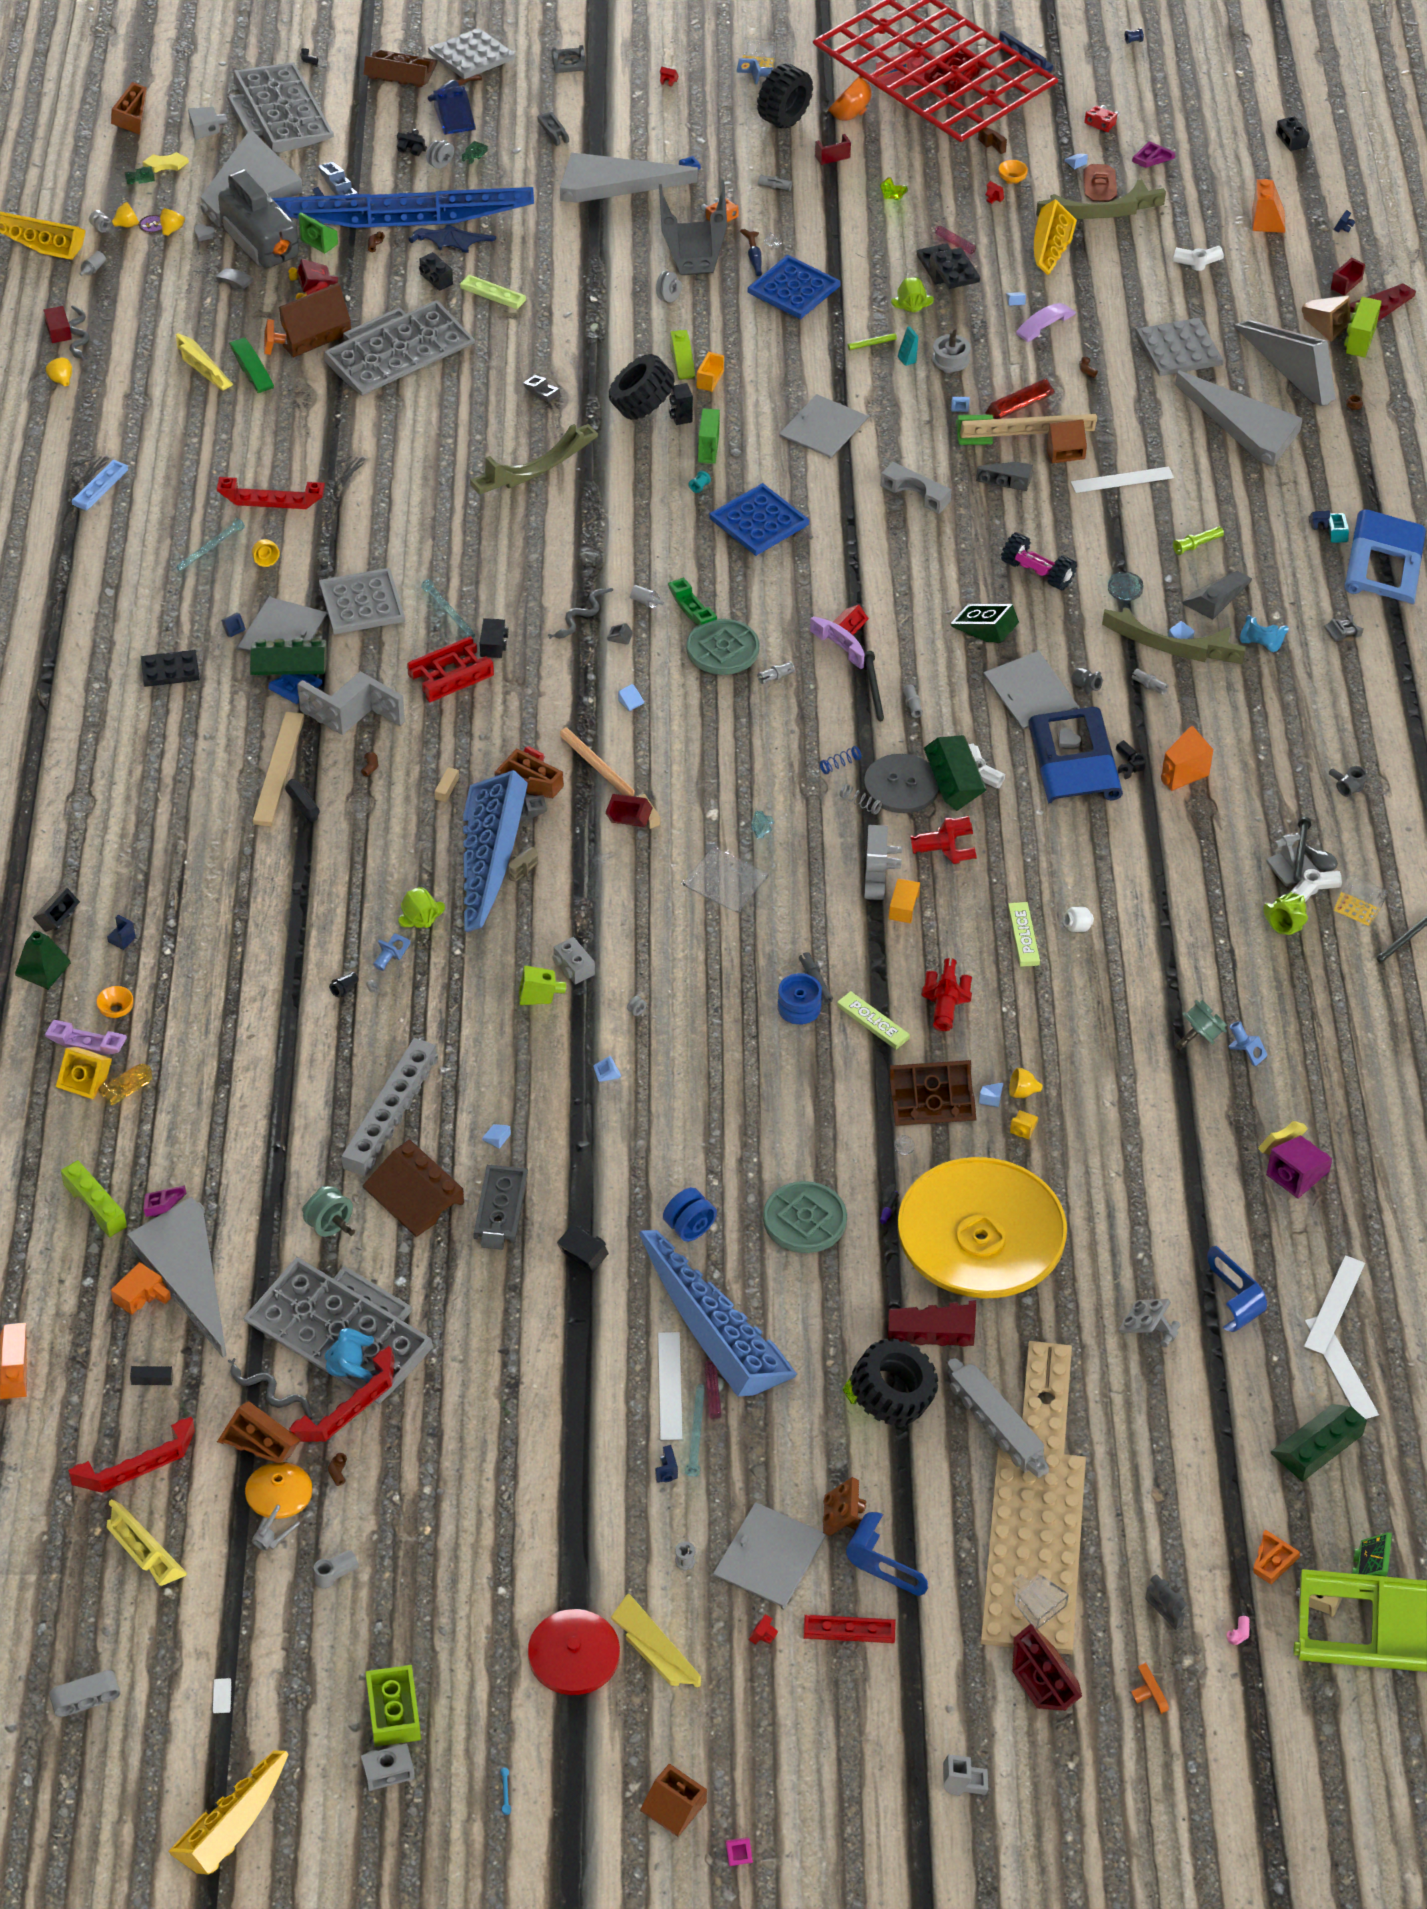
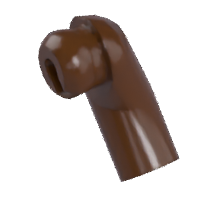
M379 231L369 237V252H375L376 246L383 242L385 238L383 232Z
M1083 356L1081 361H1079L1081 372L1095 378L1098 370L1090 367V358Z
M368 752L364 756L367 765L361 770V773L365 777H368L379 766L378 757L374 752Z
M337 1453L328 1466V1472L336 1486H341L346 1481L342 1474L347 1461V1456L344 1453Z

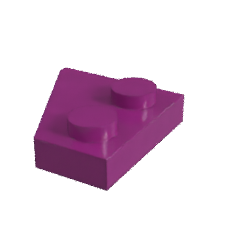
M1149 141L1133 156L1132 162L1147 168L1174 159L1176 152Z
M185 1185L145 1194V1216L157 1217L170 1210L187 1194Z

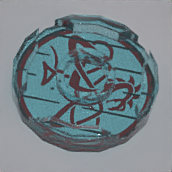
M1119 572L1112 575L1108 581V591L1116 599L1131 601L1139 598L1143 593V581L1134 573L1126 572V574H1121Z

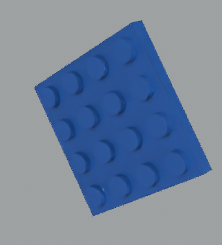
M787 254L748 287L747 293L802 319L839 288L841 281Z
M764 483L709 513L710 520L755 556L809 525L807 517Z

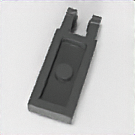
M553 112L537 116L538 122L549 137L552 138L556 146L560 145L559 136L562 137L564 143L569 142V136L565 128Z

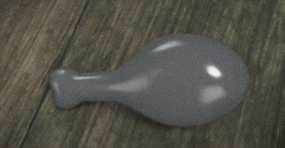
M1306 843L1305 852L1311 856L1312 863L1316 868L1325 871H1332L1337 868L1338 862L1334 855L1327 851L1313 849Z

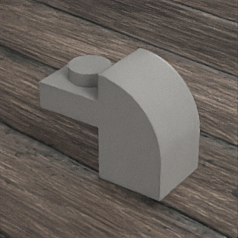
M947 1755L943 1762L944 1789L956 1796H961L963 1792L986 1795L988 1792L987 1769L971 1767V1757Z

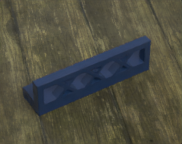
M1002 30L1000 32L999 40L1047 72L1053 70V64L1046 61L1045 57Z

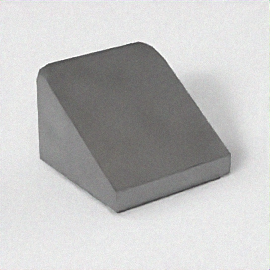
M627 623L612 626L607 640L629 644L633 631Z

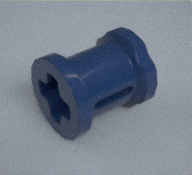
M1142 28L1133 31L1125 30L1124 36L1127 44L1134 41L1143 42L1144 34Z

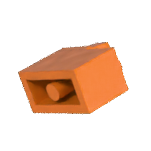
M140 1262L111 1289L113 1303L131 1315L141 1309L146 1301L150 1303L152 1300L157 1299L166 1304L171 1299V1293L166 1289L162 1276Z

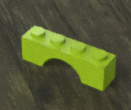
M79 1160L60 1170L65 1188L74 1198L79 1196L84 1200L92 1211L97 1224L109 1238L127 1228L124 1211Z

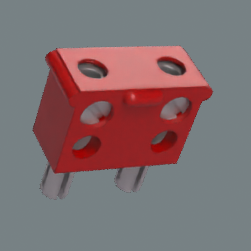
M1095 105L1091 110L1086 111L1084 123L1096 129L1109 132L1116 125L1120 112L1109 111L1104 105L1101 107Z

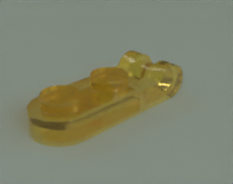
M138 1064L108 1084L100 1085L98 1093L103 1097L105 1096L110 1105H114L149 1083L152 1079V1069L147 1064Z

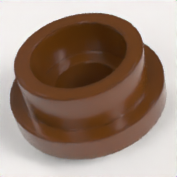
M1356 394L1350 395L1346 400V406L1351 410H1358L1363 406L1362 398Z

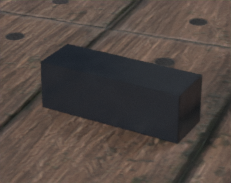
M131 1366V1385H172L173 1368L172 1366Z

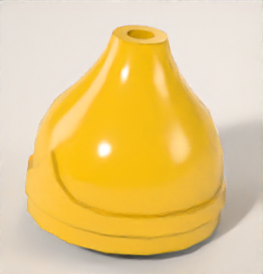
M128 202L123 203L116 210L115 217L112 220L114 227L130 228L139 224Z
M163 208L160 215L162 234L169 236L171 233L182 228L185 218L175 211Z
M61 357L48 363L45 369L48 377L55 383L68 386L72 376L70 361L67 358Z
M261 539L252 548V557L259 566L269 567L276 563L279 558L278 546L271 540Z
M1015 1068L1009 1085L1011 1097L1026 1098L1033 1093L1041 1092L1042 1084L1036 1080L1031 1072L1023 1068Z

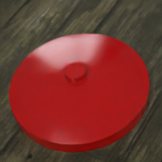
M580 1609L563 1610L545 1618L533 1631L528 1644L529 1665L537 1680L554 1692L565 1695L590 1693L602 1687L614 1675L620 1660L619 1639L613 1627L601 1616Z

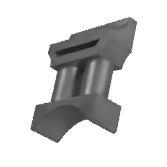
M1354 615L1347 616L1344 621L1331 619L1328 624L1324 625V628L1335 642L1341 641L1351 634H1354L1355 637L1362 636L1364 628L1355 625L1353 622Z

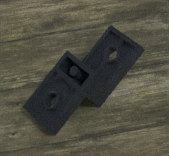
M948 243L917 250L918 258L935 285L945 283L949 289L980 282L979 274L962 247L951 249Z

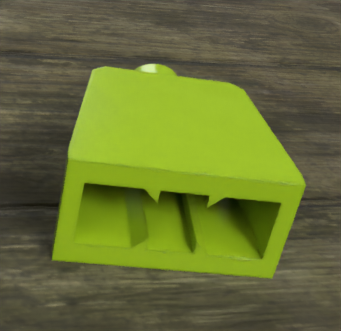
M524 965L519 985V1005L552 1003L554 993L565 994L566 982L556 981L553 970Z

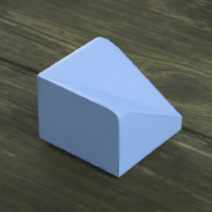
M1180 621L1169 629L1168 637L1193 639L1194 630Z
M1003 1083L982 1086L979 1104L999 1107Z

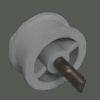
M955 326L953 330H950V334L937 338L933 344V363L945 373L963 370L970 361V343L964 337L956 335L957 327Z

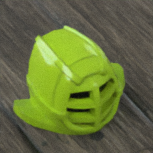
M918 277L905 278L897 290L898 297L891 300V304L894 307L908 312H917L934 302L933 296H927L925 287Z
M417 887L405 894L401 903L403 914L398 918V923L406 928L413 926L428 928L435 921V918L445 911V904L443 902H435L426 889Z
M1290 892L1276 898L1272 905L1266 903L1263 906L1267 921L1279 934L1291 935L1301 931L1303 925L1308 921L1304 895Z

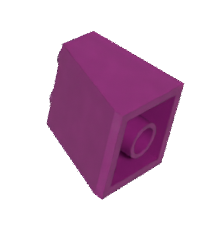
M1300 1135L1271 1150L1266 1175L1298 1199L1330 1172L1332 1158L1326 1152L1317 1148L1311 1141L1306 1140Z

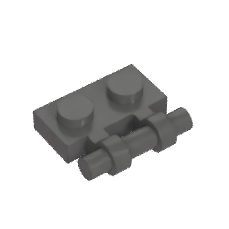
M1155 1574L1150 1579L1152 1584L1147 1587L1145 1599L1177 1630L1183 1626L1184 1611H1186L1188 1605L1183 1601L1184 1598L1179 1593H1175L1169 1587V1583L1165 1579H1161Z

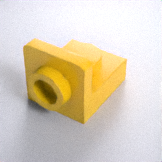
M1019 1110L1016 1118H1013L1011 1121L1010 1133L1029 1139L1038 1122V1117Z

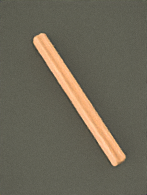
M566 727L560 730V736L622 795L634 796V789Z

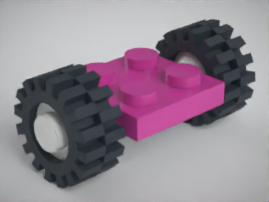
M1018 532L1011 534V537L1008 538V542H1005V547L1002 549V561L1013 567H1018L1019 564L1025 568L1031 567L1035 569V573L1042 576L1049 574L1048 584L1061 591L1069 586L1077 570L1076 561L1061 555V557H1058V560L1053 562L1033 551L1028 552V549H1030L1029 545L1031 544L1030 538Z

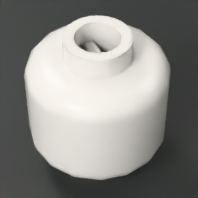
M1071 907L1063 916L1064 926L1070 932H1086L1094 921L1093 915L1086 907Z

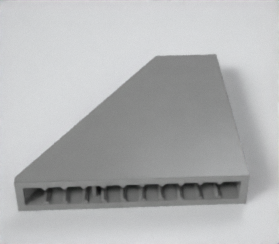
M250 130L202 194L200 208L218 227L222 226L218 195L229 187L228 176L241 170H245L271 198L293 197L302 193V179Z

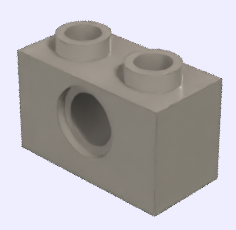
M407 1743L402 1745L394 1744L387 1749L372 1750L361 1755L362 1768L369 1791L415 1779L414 1767ZM386 1763L392 1764V1765L389 1766V1767H384V1766H383V1765L386 1764Z

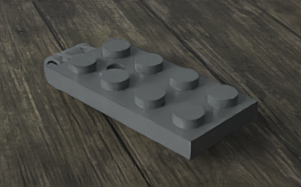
M487 1164L473 1238L477 1240L478 1237H482L481 1248L503 1250L505 1239L511 1240V1243L516 1242L528 1168ZM496 1218L502 1219L501 1221H494Z

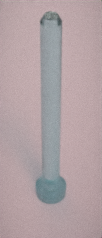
M236 518L233 521V525L179 563L176 567L177 570L182 571L235 531L243 530L245 525L242 520Z
M431 579L423 581L421 588L434 597L468 637L474 638L475 632L434 588L433 581Z
M698 1384L696 1387L689 1464L685 1466V1474L692 1477L698 1476L701 1467L698 1465L705 1393L703 1384Z

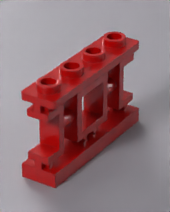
M950 45L943 53L952 49L953 46ZM959 51L942 62L950 67L953 65L959 67L971 60V58ZM977 63L960 74L972 81L985 67ZM934 66L924 72V80L931 84L948 73L938 66ZM948 80L943 83V85L948 86V92L950 93L952 91L954 93L966 86L959 80Z
M469 636L408 662L407 669L408 676L413 680L419 677L424 679L422 692L426 693V699L430 703L494 676L493 661L487 658V656L477 659L474 655L477 653V644L473 643V638ZM454 663L457 669L447 673L442 669Z

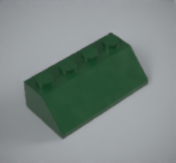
M281 638L274 641L257 639L251 645L250 675L324 674L328 661L326 640L321 638H312L311 640L295 638L286 641Z
M964 735L938 737L923 748L944 802L958 811L987 791Z
M1331 1404L1275 1447L1271 1454L1303 1482L1364 1434L1367 1420L1352 1406Z

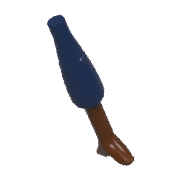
M476 74L466 79L461 78L457 81H448L428 96V100L432 102L438 98L449 96L458 91L459 86L469 81L482 80V76Z
M741 229L740 233L749 241L748 256L756 276H761L762 255L760 248L756 246L755 237L759 235V232Z

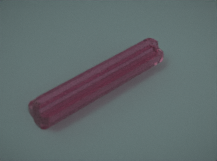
M938 226L935 229L936 235L957 247H962L967 253L973 254L976 251L974 244L943 226Z
M707 1361L704 1368L709 1415L711 1419L721 1418V1404L717 1368L712 1361Z

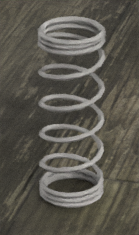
M845 784L840 790V797H847L848 799L853 786L850 788V785ZM859 790L856 791L854 799H848L849 802L854 800L855 805L860 804L861 808L866 807L867 811H871L874 815L879 812L882 806V802L876 800L871 810H868V805L872 800V797H870L867 805L862 807L861 802L864 800L866 793L862 795L860 802L856 804L855 798L858 796Z

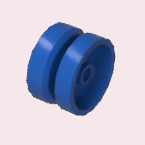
M803 973L791 974L785 977L779 984L777 1009L780 1016L792 1024L802 1025L814 1021L821 1011L822 987L820 982L815 977Z
M693 1187L684 1189L675 1195L663 1212V1220L671 1229H675L674 1231L683 1241L687 1242L702 1236L711 1227L717 1216L716 1208L708 1200H705V1197Z

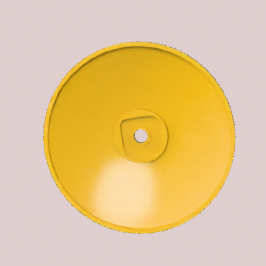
M969 1157L942 1163L925 1172L910 1186L899 1209L898 1235L907 1259L922 1276L933 1284L962 1296L1001 1298L1015 1295L1034 1287L1054 1270L1064 1252L1067 1222L1063 1207L1056 1194L1034 1173L1005 1160ZM976 1235H985L986 1238L978 1239Z

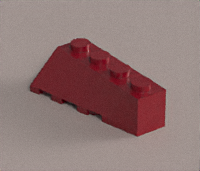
M976 1300L969 1301L968 1305H959L958 1302L949 1303V1307L938 1308L937 1305H928L923 1310H919L917 1307L891 1309L888 1314V1340L899 1339V1342L905 1340L910 1342V1344L974 1346Z

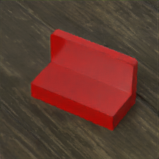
M858 604L845 609L833 623L854 635L869 618Z

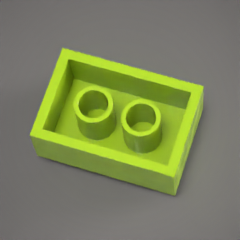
M1361 297L1360 303H1356L1355 313L1352 314L1347 328L1348 336L1344 346H1347L1346 354L1366 358L1377 327L1381 306L1380 300Z
M412 1665L365 1671L374 1746L421 1740Z

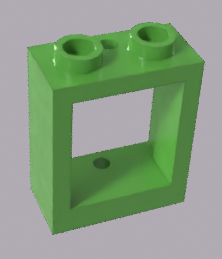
M702 409L698 462L716 464L720 431L719 409Z

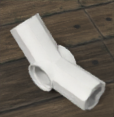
M1220 246L1207 250L1198 248L1193 251L1176 247L1173 261L1191 265L1192 269L1201 271L1205 269L1206 264L1223 259L1224 253Z
M968 744L984 783L999 789L1005 779V774L987 766L985 760L981 757L978 746Z
M1308 869L1304 872L1301 881L1291 892L1304 895L1306 902L1319 889L1341 887L1340 871L1319 872L1315 869Z

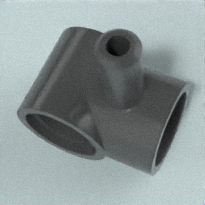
M1352 766L1348 769L1345 776L1334 768L1329 771V775L1338 780L1336 787L1343 796L1349 797L1354 792L1363 790L1367 775L1364 768Z

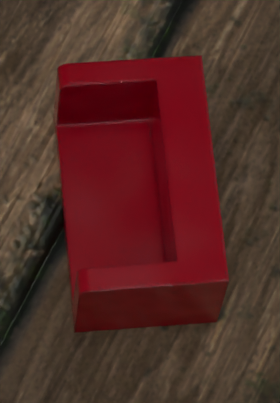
M842 134V143L825 147L817 140L815 141V157L821 165L849 159L851 157V141L846 134Z
M1351 257L1333 273L1331 289L1345 296L1363 280L1365 264Z
M58 306L43 309L51 342L57 343L71 340L70 325L64 307Z
M612 794L605 813L611 823L646 827L653 807L647 798Z

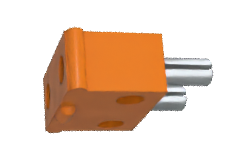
M715 198L714 204L710 206L705 204L701 206V209L706 212V219L709 221L711 214L716 211L718 198ZM726 198L727 222L739 216L738 205H735Z

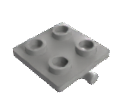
M1299 833L1294 835L1287 834L1282 836L1280 840L1274 841L1276 848L1282 846L1281 853L1271 856L1266 860L1267 864L1285 886L1296 883L1293 880L1297 847L1292 849V845L1295 841L1301 839ZM1305 854L1301 879L1306 870H1317Z
M1169 1299L1138 1300L1133 1304L1129 1314L1123 1320L1119 1331L1120 1333L1152 1332L1154 1329H1157L1163 1333V1339L1160 1341L1161 1346L1168 1347L1169 1342L1174 1341L1178 1335L1177 1330L1181 1325L1178 1321H1173L1170 1326L1163 1316L1171 1303Z

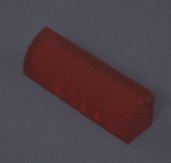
M1047 378L992 402L985 413L986 415H993V419H1001L1052 396L1055 391Z

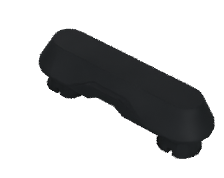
M290 779L285 786L286 792L294 800L308 821H316L320 810L315 804L313 797L296 779Z

